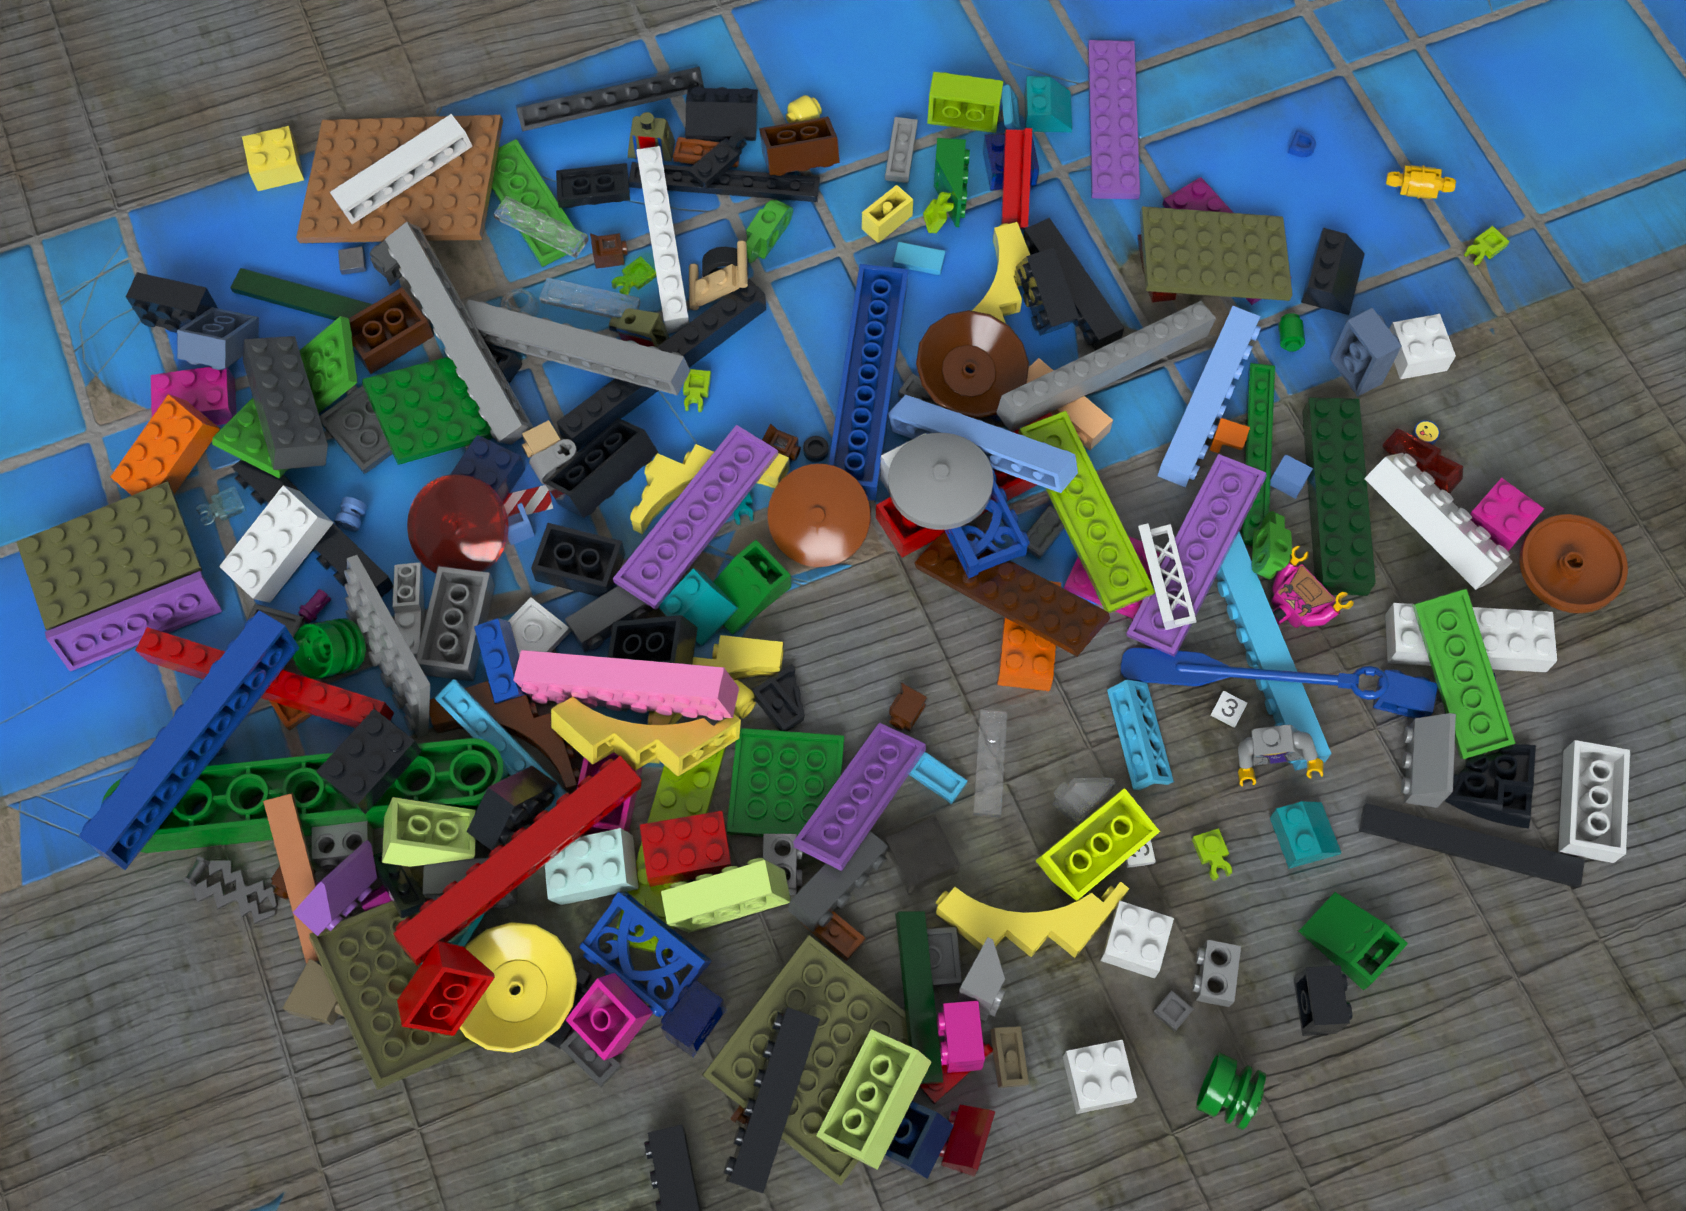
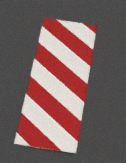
M546 485L509 493L489 524L520 513L517 506L519 503L523 504L527 515L553 509L548 488ZM452 514L455 531L478 527Z

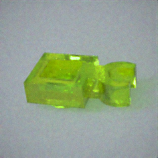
M640 256L622 269L623 277H616L611 283L613 289H616L618 286H624L619 292L621 297H625L630 293V288L634 286L639 290L656 278L657 275L656 271Z

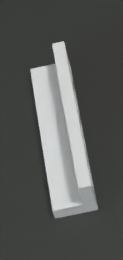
M1149 523L1139 525L1165 630L1196 623L1171 524L1150 529ZM1168 533L1169 542L1164 549L1154 544L1153 536ZM1170 547L1172 548L1173 554L1168 552ZM1156 551L1161 553L1159 557H1157ZM1165 555L1175 560L1176 563L1170 573L1160 568V563ZM1177 570H1178L1179 578L1175 576V573L1177 572ZM1162 574L1167 576L1165 582L1163 580ZM1171 579L1182 585V589L1177 597L1166 591V587ZM1183 594H1184V597H1185V601H1186V602H1184L1183 600H1181ZM1169 599L1173 600V603H1172L1171 606H1170V603H1169ZM1180 604L1188 608L1189 617L1174 620L1172 612L1176 605Z

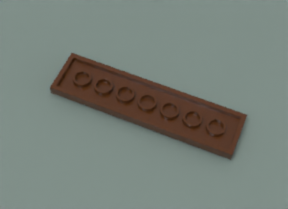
M946 532L938 536L914 562L916 568L921 572L1076 657L1079 656L1110 619L1109 612L1010 560L978 572V575L968 579ZM986 549L977 559L991 555L993 552Z

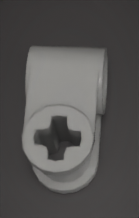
M563 439L549 448L534 454L530 458L529 464L540 482L544 484L549 477L578 453L573 441Z

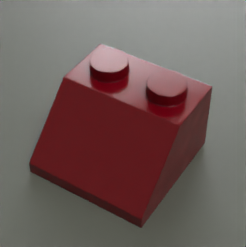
M961 1104L957 1112L951 1111L949 1121L954 1126L949 1140L946 1141L939 1155L943 1157L942 1166L971 1176L976 1175L995 1111Z

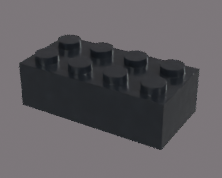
M617 418L549 477L544 484L560 506L585 518L592 514L596 507L604 500L610 498L622 484L632 479L633 475L640 468L650 463L652 458L659 452L644 429Z

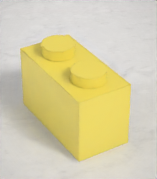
M898 185L894 186L862 212V230L877 243L881 242L912 217L913 198Z

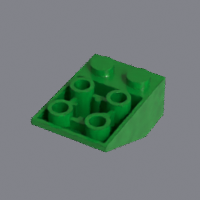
M937 138L934 188L938 195L941 192L951 193L948 203H954V207L948 214L955 227H959L960 218H965L970 150L965 149L966 139Z
M757 540L737 554L713 581L738 607L723 626L734 635L791 588V575Z
M1336 892L1298 931L1335 965H1341V971L1362 990L1369 987L1408 944L1386 923Z

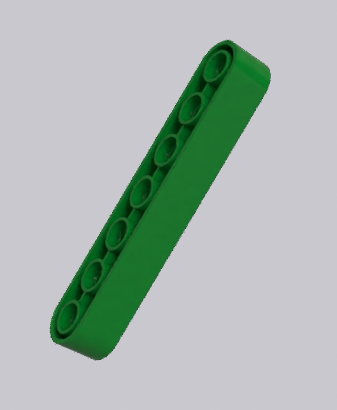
M468 738L421 743L418 746L422 752L372 808L364 814L327 785L317 774L316 771L333 753L207 766L140 852L155 853L273 840L263 801L290 793L294 795L304 836H312V827L367 821L373 829L384 828V817L392 797L472 809L476 813L487 788L511 775L508 773L498 750L485 740ZM477 771L485 772L484 778L479 783L470 786L465 784V780L470 774ZM419 778H430L429 783L423 789L410 791L412 784ZM121 779L116 781L107 790L102 802L106 797L112 795L119 786ZM319 788V792L313 800L301 803L302 798L307 792ZM264 794L258 805L247 809L248 803L254 797ZM207 800L203 810L192 815L194 808L199 803Z

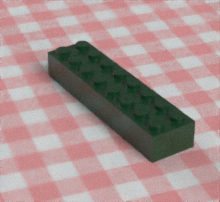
M1309 397L1302 411L1306 465L1313 468L1307 483L1314 576L1331 595L1346 592L1348 595L1368 596L1376 581L1367 481L1364 479L1366 477L1360 400L1354 398Z

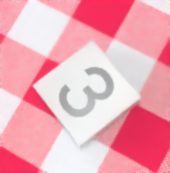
M1223 691L1210 716L1235 728L1247 702Z
M1151 840L1126 860L1127 868L1151 865L1156 862Z

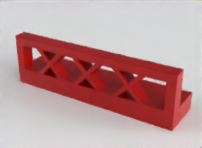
M1032 128L1005 130L1001 224L1017 222L1020 229L1028 228Z

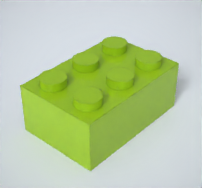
M933 72L929 93L927 124L996 133L1003 81L969 75L949 74L946 72Z

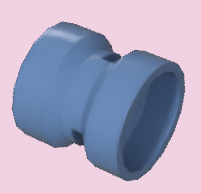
M344 497L340 505L341 512L337 513L334 523L342 529L356 532L360 528V518L365 514L367 505L358 499Z

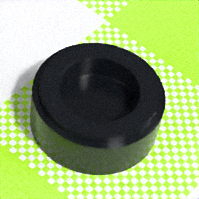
M820 436L809 437L803 445L804 456L812 462L823 461L828 455L827 441Z

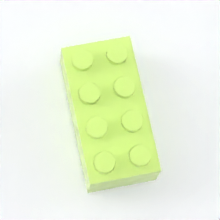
M756 858L748 861V865L743 867L730 866L722 869L720 874L713 876L712 874H704L696 877V881L690 883H674L670 885V889L661 891L666 922L670 926L690 933L788 904L791 898L785 870L763 858Z
M871 1029L816 1136L831 1147L878 1170L931 1061L918 1050Z

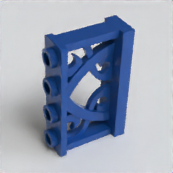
M993 468L992 495L985 508L993 513L987 532L984 534L980 529L973 526H960L945 530L968 579L978 575V572L1014 558L1026 556L1029 545L1026 532L1024 530L1021 531L1018 526V517L1013 509L1010 510L1006 503L1007 496L1003 488H998L995 482L996 475ZM970 533H973L977 535L981 540L979 541L978 538L975 536V539L973 541H969L966 536ZM1008 535L1011 537L1013 544L1009 548L1001 549L996 547L992 541L995 540L999 544H1006L1001 537ZM987 548L993 552L991 555L977 559Z
M618 892L611 905L579 946L585 952L583 956L595 965L599 963L606 969L604 972L606 975L615 973L639 998L649 1004V1009L658 1017H667L674 1013L693 984L712 962L710 958L627 892ZM621 909L624 910L619 929L609 927ZM641 925L644 928V934L641 937L633 936L630 934V930L637 933L636 927ZM605 933H614L618 935V941L608 940L605 942L612 946V951L607 954L600 949L599 940ZM656 936L659 939L656 946V958L662 968L649 971L634 970L630 957L629 941L636 943L646 942ZM666 948H670L673 951L671 958L666 957L671 963L669 965L663 957V951ZM619 957L620 965L617 964L614 961V959H617ZM688 964L692 965V970L680 984L675 973L682 970ZM668 976L673 983L674 991L670 998L661 999L657 996L655 989L660 985L664 988V992H666L667 981L664 977ZM649 980L647 987L639 982Z

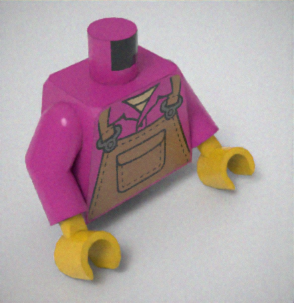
M1296 546L1292 549V559L1289 561V564L1276 574L1272 587L1274 596L1271 600L1275 609L1272 612L1278 626L1285 620L1295 628L1302 625L1306 627L1323 626L1340 614V609H1350L1354 601L1351 600L1346 605H1342L1341 600L1348 593L1341 592L1335 599L1303 564L1298 567V562L1305 561L1309 553L1307 551L1304 557L1297 558L1296 551L1300 546Z

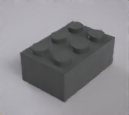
M489 858L465 859L424 865L423 895L427 900L433 899L435 901L444 894L442 891L447 885L453 881H461L467 876L466 872L476 863L482 864ZM517 887L492 907L505 909L509 908V904H517Z

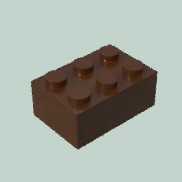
M828 116L759 128L762 154L770 175L781 176L787 172L797 170L803 172L810 168L820 166L831 167L833 164L840 163L837 135Z
M403 287L349 318L353 351L370 375L434 337L427 319Z

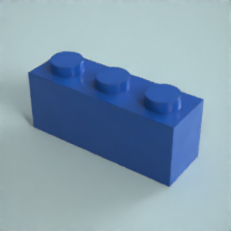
M497 618L474 626L494 702L501 703L523 695H527V698H529L530 696L523 692L522 688L513 680L519 660V653L510 622Z

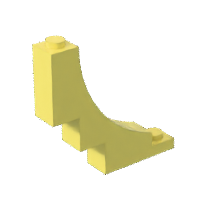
M1017 222L1011 224L1004 223L994 228L993 244L997 257V272L989 291L972 310L991 314L1004 323L1006 322L1003 316L1019 313L1021 310L1022 297L1018 286H1022V284H1018L1015 270L1016 266L1026 256L1030 255Z
M574 697L557 704L551 709V728L592 765L615 752L635 771L657 758L674 774L680 776L732 744L740 737L741 719L735 714L733 718L720 720L714 726L704 718L679 724L645 725L605 716L585 706Z
M1122 882L1116 888L1110 886L1101 897L1104 902L1093 893H1090L1081 900L1058 909L1022 913L1006 911L983 904L954 887L950 893L944 891L936 901L938 905L936 915L949 926L957 927V932L978 950H981L987 937L993 939L996 947L1006 936L1027 955L1032 957L1044 941L1050 937L1075 958L1114 911L1119 901L1123 900L1129 888Z

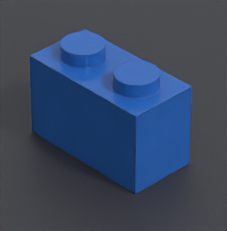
M1399 670L1384 671L1388 677L1389 686L1382 697L1374 699L1373 708L1413 719L1431 716L1438 688L1437 683L1430 682L1425 677L1404 675ZM1378 679L1376 691L1380 690V689L1378 688V686H1379V679Z

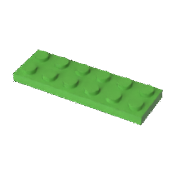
M517 139L499 147L491 189L541 267L584 247L582 238L563 209L559 208L557 200Z
M1467 589L1412 604L1446 714H1456L1455 743L1460 759H1466L1516 744Z

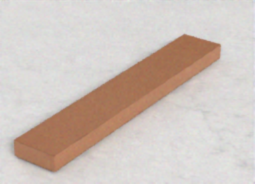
M290 793L264 800L263 803L292 912H294L317 886L294 795ZM293 914L306 964L309 959L319 961L309 939V934L313 932Z

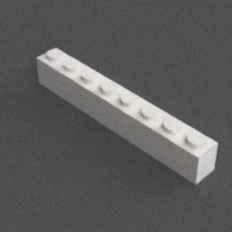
M660 146L636 149L664 325L668 334L676 333L689 324L661 149Z

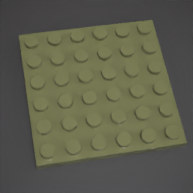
M808 935L703 1072L702 1076L744 1109L748 1098L754 1097L756 1087L753 1086L754 1077L758 1068L763 1069L766 1058L762 1057L766 1042L773 1039L775 1029H772V1024L776 1013L782 1012L783 1008L789 1007L820 1018L781 1139L841 1186L859 1160L831 1147L816 1135L871 1029L909 1046L906 1014L903 1009Z

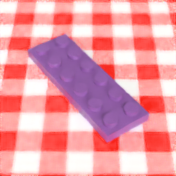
M201 571L45 631L47 641L68 670L73 671L138 645L147 627L169 633L220 613L222 609Z
M878 723L793 841L794 848L842 871L926 751V744Z

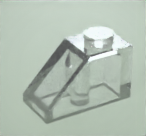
M1073 778L1068 784L1063 782L1055 790L1054 794L1056 797L1053 805L1077 826L1114 789L1117 781L1113 778Z

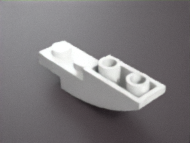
M421 562L394 566V621L415 658H417L425 624Z

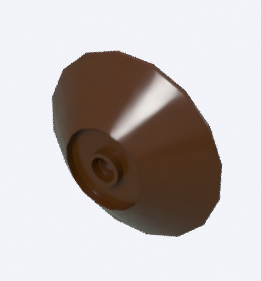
M967 310L947 314L929 326L919 342L916 366L922 386L935 403L945 409L978 419L997 415L996 412L1001 396L1027 384L1029 362L1023 342L1009 325L991 314ZM965 368L972 369L973 373L966 372Z

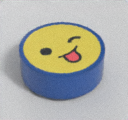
M1428 420L1417 423L1412 432L1414 441L1424 447L1435 444L1440 435L1438 426Z

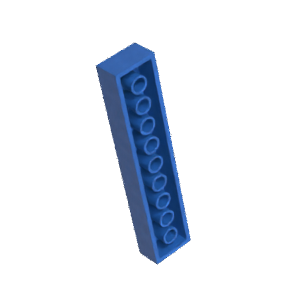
M860 264L828 465H833L847 471L862 485L868 499L876 501L880 479L881 455H883L888 413L890 410L908 285V269Z
M260 610L254 617L248 619L243 631L229 643L227 651L223 656L212 664L210 672L202 682H199L194 687L187 701L176 709L174 717L167 726L158 732L156 740L148 749L140 754L136 765L121 778L119 786L112 795L104 799L96 815L84 824L79 835L84 842L124 870L128 868L300 648L285 625Z

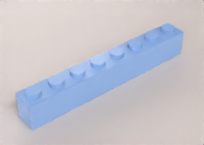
M1232 306L1163 459L1158 477L1185 488L1189 479L1195 480L1200 466L1196 465L1198 458L1203 460L1209 448L1208 445H1205L1207 438L1213 439L1218 427L1214 422L1216 418H1222L1227 407L1223 402L1225 398L1230 400L1235 389V385H1232L1233 379L1239 380L1244 368L1240 363L1242 359L1248 360L1253 348L1249 343L1251 340L1256 341L1261 327L1257 326L1260 319L1259 315Z
M905 395L888 413L892 432L911 439L924 433H950L964 437L976 444L985 453L993 469L1062 493L1078 474L1076 456L1067 450L1033 440L1024 435H1019L1004 428L996 427L981 420L925 402L919 398Z

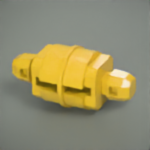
M1405 165L1403 174L1400 172L1387 173L1386 185L1392 187L1400 186V195L1416 197L1417 199L1437 198L1439 190L1442 192H1453L1456 180L1450 177L1441 178L1442 169L1425 167V165Z

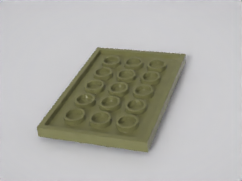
M1141 207L1140 224L1146 291L1290 301L1292 286L1283 216Z
M168 481L16 542L47 631L196 572L203 571L174 492Z
M392 901L345 919L332 931L326 928L318 936L314 932L309 934L311 944L377 1090L478 1045L466 1038L460 1028L454 1036L402 1027L397 1000L421 965L416 966L397 943L393 933L397 931L396 926L408 917L412 919L420 912L401 919Z

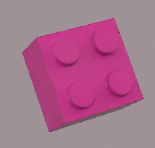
M1501 478L1470 515L1472 516L1471 521L1477 527L1481 526L1486 529L1491 535L1490 539L1496 545L1503 546L1509 552L1535 522L1544 508Z
M613 973L596 979L566 1021L605 1061L622 1054L653 1012Z
M979 1002L944 1003L942 1012L938 1013L937 1018L938 1036H944V1042H941L940 1047L941 1065H947V1073L982 1070L985 1056Z

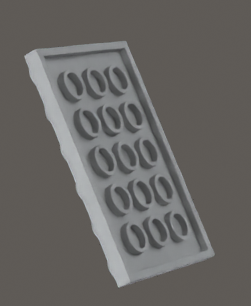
M357 555L347 558V570L344 571L348 582L345 584L348 597L345 598L348 606L346 616L361 629L365 645L370 650L369 657L375 667L379 666L382 672L380 676L386 688L390 687L393 691L392 698L396 707L403 709L406 715L404 720L410 731L414 730L417 737L420 738L428 734L430 683Z

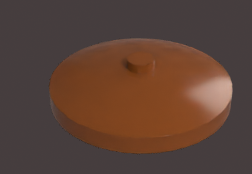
M810 464L793 470L778 483L769 501L768 525L773 540L786 556L806 566L827 567L847 560L862 546L869 532L871 508L865 490L851 474L833 465Z
M1571 514L1549 517L1538 523L1529 532L1520 549V570L1530 590L1544 603L1564 612L1589 613L1607 606L1618 596L1627 580L1628 563L1620 542L1606 527L1587 517Z

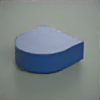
M1296 130L1288 153L1298 157H1308L1314 152L1316 141L1311 135Z

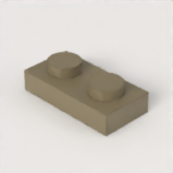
M1021 1026L991 1029L998 1088L1028 1085Z

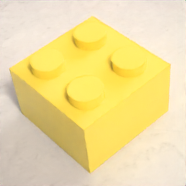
M289 126L242 137L249 174L257 191L304 181L297 144Z

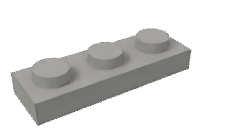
M894 118L885 180L909 182L918 120Z

